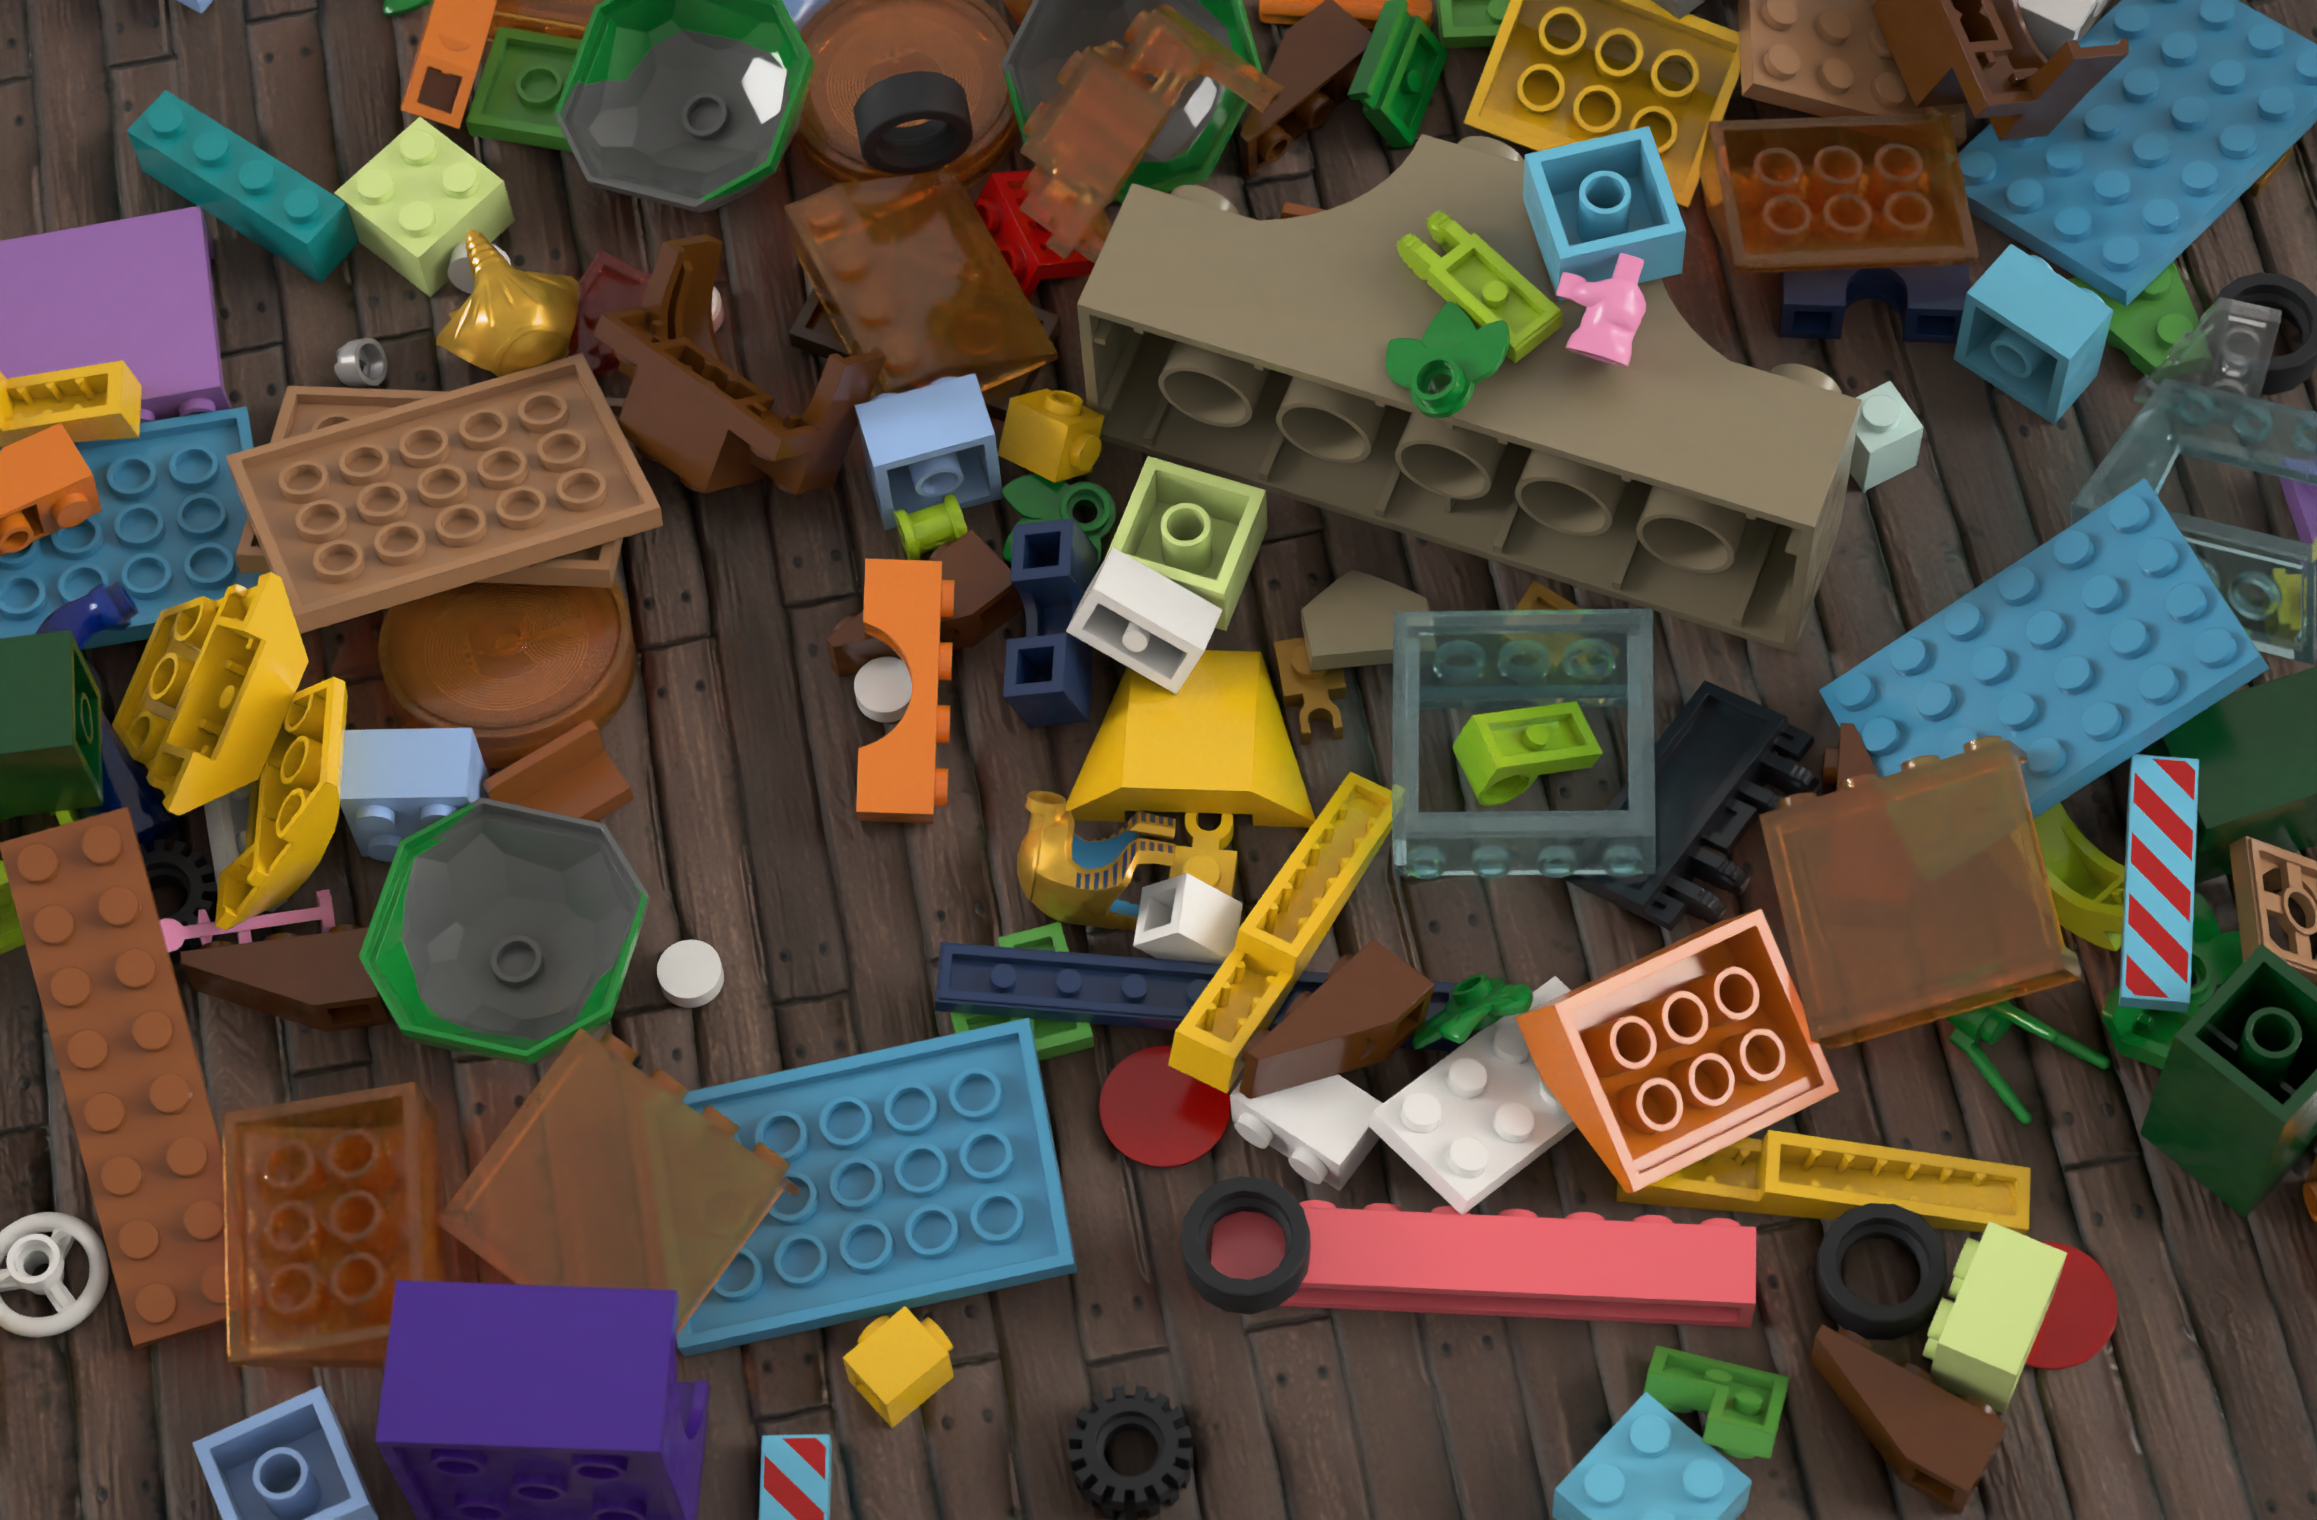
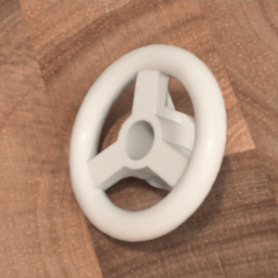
M41 1212L20 1218L0 1231V1265L7 1254V1268L0 1269V1292L26 1289L35 1294L46 1295L58 1312L46 1317L24 1316L9 1308L0 1295V1326L25 1337H48L72 1329L95 1310L103 1298L108 1285L110 1263L103 1240L89 1224L69 1214ZM41 1232H53L51 1237H48L43 1234H37ZM75 1240L84 1248L90 1265L87 1284L77 1300H75L63 1284L65 1275L64 1259ZM42 1264H49L48 1269L43 1274L32 1276L36 1267Z

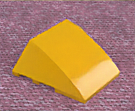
M269 572L259 576L257 586L247 589L239 584H235L227 588L223 598L212 600L201 596L160 612L111 727L131 757L146 766L149 771L146 776L147 781L151 786L162 790L166 796L162 803L173 814L180 816L258 780L309 662L282 578Z
M1205 650L1177 695L1127 667L1069 795L1065 811L1070 810L1074 821L1125 822L1126 811L1252 815L1253 826L1310 828L1316 819L1262 653L1259 651Z
M332 677L295 693L258 780L250 785L245 852L220 872L215 927L227 931L284 902L300 888L320 863L335 832L339 815L348 701L345 681Z

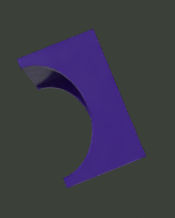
M396 1280L375 1442L418 1520H697L711 1387L708 1380L677 1382L676 1337L679 1303L677 1290Z

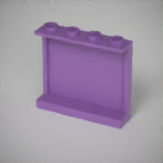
M201 206L0 241V371L6 379L123 360L142 385L140 423L232 409L224 389L210 259H215L214 244Z

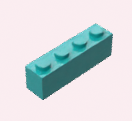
M166 90L126 130L143 172L195 205L201 206L206 212L320 284L359 243L346 202Z

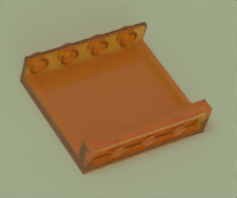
M2000 736L1982 737L1964 744V753L1941 760L1938 755L1912 758L1901 764L1902 772L1878 778L1876 774L1853 776L1839 783V791L1817 797L1816 793L1812 792L1794 794L1781 799L1778 802L1779 809L1759 815L1811 1041L1833 1050L2083 979L2077 954L2064 945L2020 768V763L2028 761L2026 751L2008 739L2002 740Z
M579 1028L436 1220V1223L520 1285L677 1290L679 1296L678 1335L784 1189L794 1197L797 1196L801 1189L784 1176L791 1166L789 1162L760 1141L752 1151L745 1148L733 1139L740 1129L738 1125L709 1104H707L701 1114L682 1102L689 1090L658 1067L650 1077L631 1064L639 1054L613 1034L606 1031L600 1041H598L585 1030Z

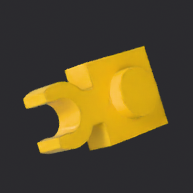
M1186 813L1184 819L1187 841L1192 847L1175 845V858L1173 866H1170L1169 879L1188 873L1233 898L1238 865L1237 851L1223 850L1230 844L1234 835L1233 815L1222 814L1220 826L1215 830L1206 831L1198 826V813Z

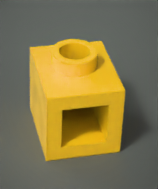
M1046 388L1012 397L1009 400L998 456L1054 483L1090 473L1101 451L1100 434L1105 415L1083 406V400L1079 396L1066 391H1051Z
M906 1306L891 1318L888 1315H884L869 1324L859 1336L858 1345L843 1357L849 1382L891 1428H894L954 1377L948 1353L953 1349L949 1338L931 1318L927 1317L920 1323Z

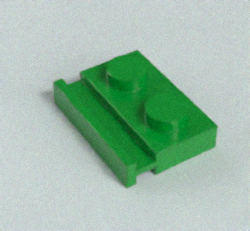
M1406 0L1385 1L1347 94L1351 100H1360L1364 104L1362 113L1392 148L1413 145L1449 54L1418 15H1409L1406 11L1409 5Z

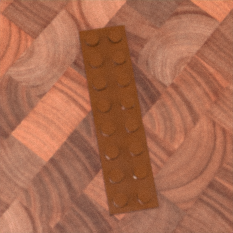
M128 807L0 842L2 859L133 1347L139 1349L267 1311L131 812Z

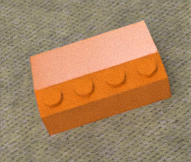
M1762 909L1713 924L1515 1017L1541 1079L1627 1194L1636 1192L1839 1092V1088Z

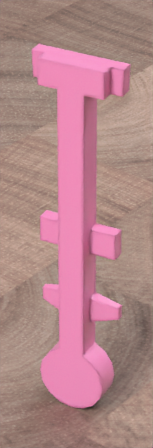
M329 889L316 891L318 907L256 915L227 931L215 927V922L210 921L205 909L198 910L197 924L182 926L179 921L169 918L160 920L169 952L180 948L185 939L199 937L201 944L204 945L212 942L213 935L237 932L238 944L252 942V929L320 920L321 933H327L330 929L336 927L332 896Z

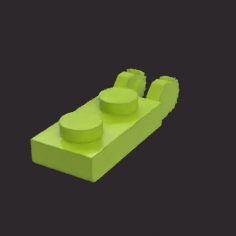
M1436 211L1425 222L1427 224L1426 228L1433 240L1447 252L1442 258L1428 245L1423 243L1420 238H1417L1415 234H1406L1397 241L1396 246L1400 254L1399 256L1408 265V268H1411L1422 280H1427V284L1447 302L1451 301L1457 304L1470 317L1477 329L1495 321L1504 320L1507 323L1510 332V343L1506 356L1515 364L1563 326V313L1552 301L1475 232L1470 235L1455 220L1446 215L1445 212Z

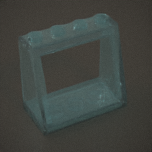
M2164 378L2071 502V526L2144 478H2146L2158 495L2178 453L2317 486V412ZM2167 510L2257 650L2313 665L2317 660V538L2313 544H2308Z
M1653 608L1394 612L1392 845L1395 876H1414L1421 879H1432L1439 876L1478 875L1484 878H1500L1505 875H1545L1552 878H1562L1576 874H1610L1615 877L1656 874ZM1577 701L1580 708L1628 707L1629 810L1419 812V709L1529 708Z

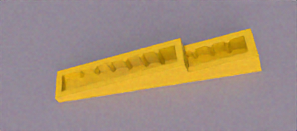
M123 360L8 379L0 371V447H6L58 423H62L73 442L139 438L142 385Z
M1349 772L1240 926L1233 950L1176 1029L1168 1066L1226 1094L1228 1093L1245 1066V1063L1242 1061V1054L1247 1044L1260 1030L1268 1029L1403 812L1407 797L1353 772Z
M1768 1130L1762 1140L1745 1137L1636 1192L1627 1194L1618 1182L1616 1202L1837 1220L1846 1211L1869 1203L1896 1204L1919 1214L1932 1228L1984 1232L1988 1222L1991 1221L2026 1235L2029 1231L2031 1168Z

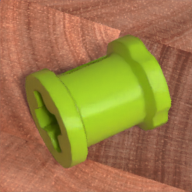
M954 493L943 496V502L907 513L903 508L893 513L899 537L908 560H920L922 554L936 550L947 541H957L968 532L960 505Z

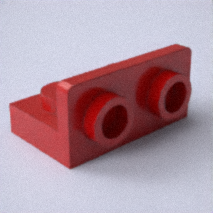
M1053 169L990 174L972 208L971 215L976 230L982 235L997 264L999 275L1006 281L1014 299L1020 302L1029 301L1040 280L1090 275L1099 256Z

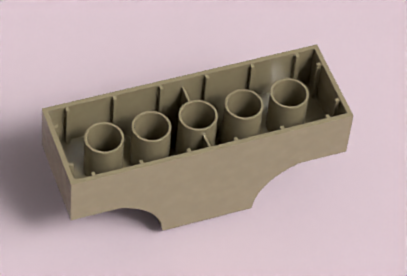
M1421 134L1414 149L1402 165L1371 191L1335 208L1287 219L1255 220L1242 216L1236 207L1224 196L1201 186L1182 185L1176 187L1171 194L1134 183L1131 184L1077 303L1087 407L1105 415L1100 440L1795 654L1840 531L1862 400L1842 394L1839 386L1833 379L1809 366L1790 363L1781 364L1767 372L1728 360L1706 343L1690 327L1669 297L1662 278L1637 284L1646 302V312L1632 341L1631 358L1628 368L1596 361L1565 349L1571 334L1580 327L1586 307L1569 300L1557 301L1523 201L1524 160L1512 147L1499 140L1484 136L1466 137L1460 140L1458 144ZM1440 210L1449 215L1452 220H1455L1470 235L1475 232L1552 301L1563 313V326L1516 364L1508 356H1505L1503 363L1493 375L1475 385L1472 397L1460 411L1445 418H1431L1418 410L1411 399L1410 390L1395 384L1388 375L1386 352L1391 339L1412 338L1420 341L1432 320L1447 303L1442 296L1427 284V280H1422L1411 268H1408V265L1399 256L1400 254L1396 246L1397 241L1406 234L1411 233L1420 238L1423 243L1428 245L1441 258L1445 256L1447 252L1433 240L1425 223L1428 217ZM1446 385V386H1444L1443 388H1441L1439 392H1441V391H1443L1445 388H1447L1448 385Z

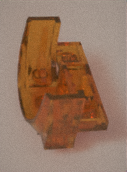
M1168 4L1154 8L1152 13L1143 9L1130 24L1123 36V40L1130 44L1129 47L1124 48L1112 39L1096 47L1089 45L1082 53L1078 50L1075 51L1056 78V81L1063 85L1058 95H1055L1048 104L1042 101L1025 123L1022 131L1029 138L1019 152L1037 165L1022 185V189L1029 193L1019 209L1053 233L1046 243V246L1064 259L1079 252L1095 264L1113 226L1103 210L1104 207L1114 200L1180 103L1178 101L1181 96L1180 93L1189 80L1194 81L1198 74L1212 78L1228 87L1262 113L1265 112L1271 103L1279 101L1286 88L1267 77ZM1151 73L1158 80L1154 84L1143 75Z

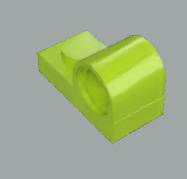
M1577 701L1472 715L1452 746L1453 752L1478 803L1484 807L1501 805L1517 798L1533 784L1539 775L1592 768L1603 754Z

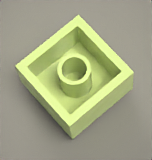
M421 117L416 119L334 192L336 197L346 202L359 242L429 297H432L450 280L448 277V267L451 253L457 245L466 241V234L470 229L477 230L488 241L492 242L515 221L504 181Z
M1148 456L1107 555L1111 548L1114 547L1223 609L1215 628L1226 631L1268 528L1266 490Z
M1991 1221L1988 1222L1980 1242L1969 1237L1967 1238L1953 1272L1954 1279L1947 1295L1956 1299L1955 1303L1942 1298L1927 1334L1929 1338L1922 1354L1923 1357L1933 1360L1930 1375L1934 1378L1936 1386L1959 1396L1968 1395L1988 1404L1993 1410L2005 1414L2053 1298L2067 1252Z

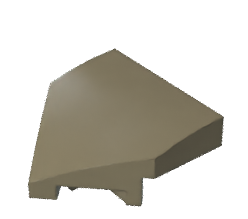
M1352 569L1324 589L1301 610V624L1310 671L1432 660L1436 657L1437 641L1427 599L1415 592L1373 575Z

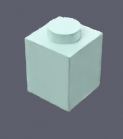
M1891 381L1856 397L1862 401L1850 474L1863 492L1917 465L1924 427Z

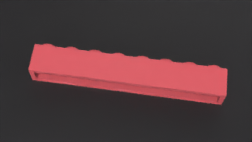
M1307 1200L1299 1204L1304 1210L1310 1229L1311 1251L1308 1273L1297 1292L1279 1305L1287 1307L1751 1328L1756 1305V1227L1741 1226L1739 1222L1727 1218H1711L1704 1220L1700 1224L1673 1223L1671 1219L1659 1215L1639 1216L1633 1221L1605 1220L1602 1215L1592 1212H1576L1567 1215L1565 1218L1538 1217L1532 1211L1524 1209H1508L1500 1212L1498 1215H1475L1469 1211L1461 1215L1452 1206L1437 1207L1431 1210L1430 1213L1408 1212L1397 1205L1389 1203L1369 1204L1364 1209H1340L1327 1201ZM1242 1211L1224 1216L1213 1225L1211 1264L1218 1272L1230 1278L1250 1280L1268 1275L1279 1266L1285 1256L1286 1239L1283 1229L1274 1219L1262 1213Z

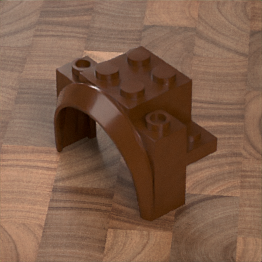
M1876 0L1871 6L1915 107L1969 103L1975 119L1989 117L1999 141L2048 136L2082 98L2129 54V43L2126 38H2122L2115 45L2080 48L2077 40H2069L2048 60L2032 39L2023 19L2018 0Z
M707 234L664 241L641 306L602 313L594 332V336L614 349V355L621 360L618 370L633 380L618 420L625 438L635 444V449L639 454L650 460L662 463L680 476V481L684 486L699 493H713L717 490L750 484L754 481L770 477L771 482L777 488L796 495L833 486L858 424L855 405L868 401L887 356L878 347H873L869 353L846 358L837 353L829 355L815 394L804 414L799 417L793 413L786 415V418L783 419L771 410L775 399L726 366L721 357L713 329L712 295L723 242Z

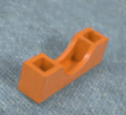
M865 558L864 633L887 644L902 659L910 675L912 694L908 708L898 725L878 741L858 748L857 821L934 824V807H947L948 768H936L937 743L949 744L950 705H938L939 680L951 681L953 643L940 642L941 618L954 617L955 580L942 579V561Z

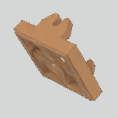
M2248 836L2230 843L2229 850L2243 963L2262 943L2317 986V953L2312 960L2309 938L2310 935L2317 932V861ZM2282 889V891H2280V892L2277 893V894H2273V893H2271V892H2268V891H2273V890ZM2289 897L2301 906L2306 918L2305 928L2298 925L2293 919L2288 907ZM2267 915L2275 917L2281 928L2288 934L2290 952L2281 949L2271 939Z

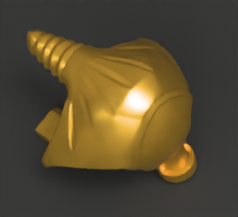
M470 229L466 234L465 248L467 258L469 259V266L471 267V274L473 275L474 290L460 309L449 313L451 320L438 334L436 346L445 348L465 361L491 371L498 377L566 358L577 317L579 282L571 276L517 270L504 259L502 254L482 233L475 229Z
M1048 791L1029 792L1026 809L1031 812L1028 832L1022 840L1017 857V875L1020 886L1026 894L1028 901H1031L1042 912L1056 921L1107 929L1118 928L1121 931L1128 929L1135 932L1139 905L1121 901L1118 897L1130 883L1137 864L1154 863L1173 866L1175 858V844L1137 838V836L1145 835L1173 840L1176 819L1138 811L1116 833L1100 839L1083 840L1074 833L1075 821L1070 810L1065 811L1066 799L1063 796Z

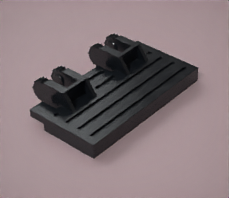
M1704 680L1562 864L1561 868L1565 880L1670 931L1674 929L1685 913L1699 920H1705L1712 925L1722 921L1726 915L1725 913L1728 911V908L1721 901L1722 899H1719L1716 894L1705 891L1704 888L1692 883L1693 879L1696 877L1735 895H1741L1751 879L1738 864L1736 865L1732 861H1728L1725 857L1703 848V846L1706 845L1729 856L1756 819L1776 825L1784 830L1792 828L1800 815L1793 806L1794 804L1763 787L1767 783L1793 796L1797 795L1800 799L1803 798L1806 801L1813 800L1822 786L1816 775L1811 773L1810 770L1805 769L1804 766L1800 767L1797 763L1775 754V751L1800 762L1814 744L1813 735L1790 725L1787 716Z

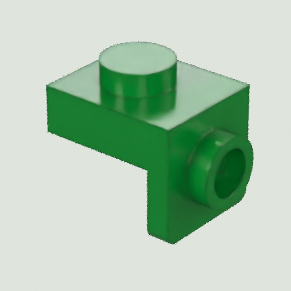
M2120 986L2114 988L2107 997L2101 1016L2117 1053L2163 1069L2174 1036L2200 1007L2190 1004L2187 1012L2120 1007Z

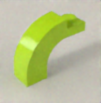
M2061 803L2053 806L1986 849L2010 880L2060 925L2082 939L2112 951H2117L2121 948L2125 866L2112 860L2097 849L2075 826Z

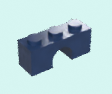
M1805 240L1800 243L1784 242L1780 269L1779 337L1841 339L1845 310L1857 301L1876 299L1889 304L1899 314L1902 322V341L1957 343L1966 293L1970 289L1969 248H1950L1943 244H1928L1923 247L1889 246L1882 242H1866L1861 245L1829 244L1821 240Z
M1073 518L1014 525L1010 582L1019 592L1023 602L1026 617V636L1023 638L1007 639L1003 698L1029 728L1089 722L1093 647L1067 633L1066 630L1087 587L1097 573L1098 550Z

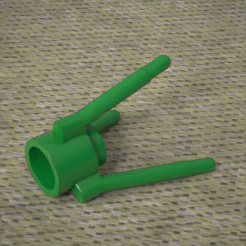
M1976 977L1970 978L1956 991L1945 1009L1944 1019L1956 1027L1949 1038V1042L1967 1054L2002 1101L2023 1125H2028L2032 1122V1115L1978 1046L1979 1042L1984 1040L1989 1045L1997 1043L2008 1031L2011 1024L2014 1023L2104 1070L2110 1066V1060L2106 1056L2013 1006Z

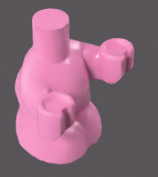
M1620 253L1612 278L1597 282H1587L1584 277L1576 274L1562 273L1556 296L1586 307L1580 327L1571 334L1565 349L1596 361L1628 368L1631 358L1632 341L1646 312V302L1637 285L1644 264L1643 259Z

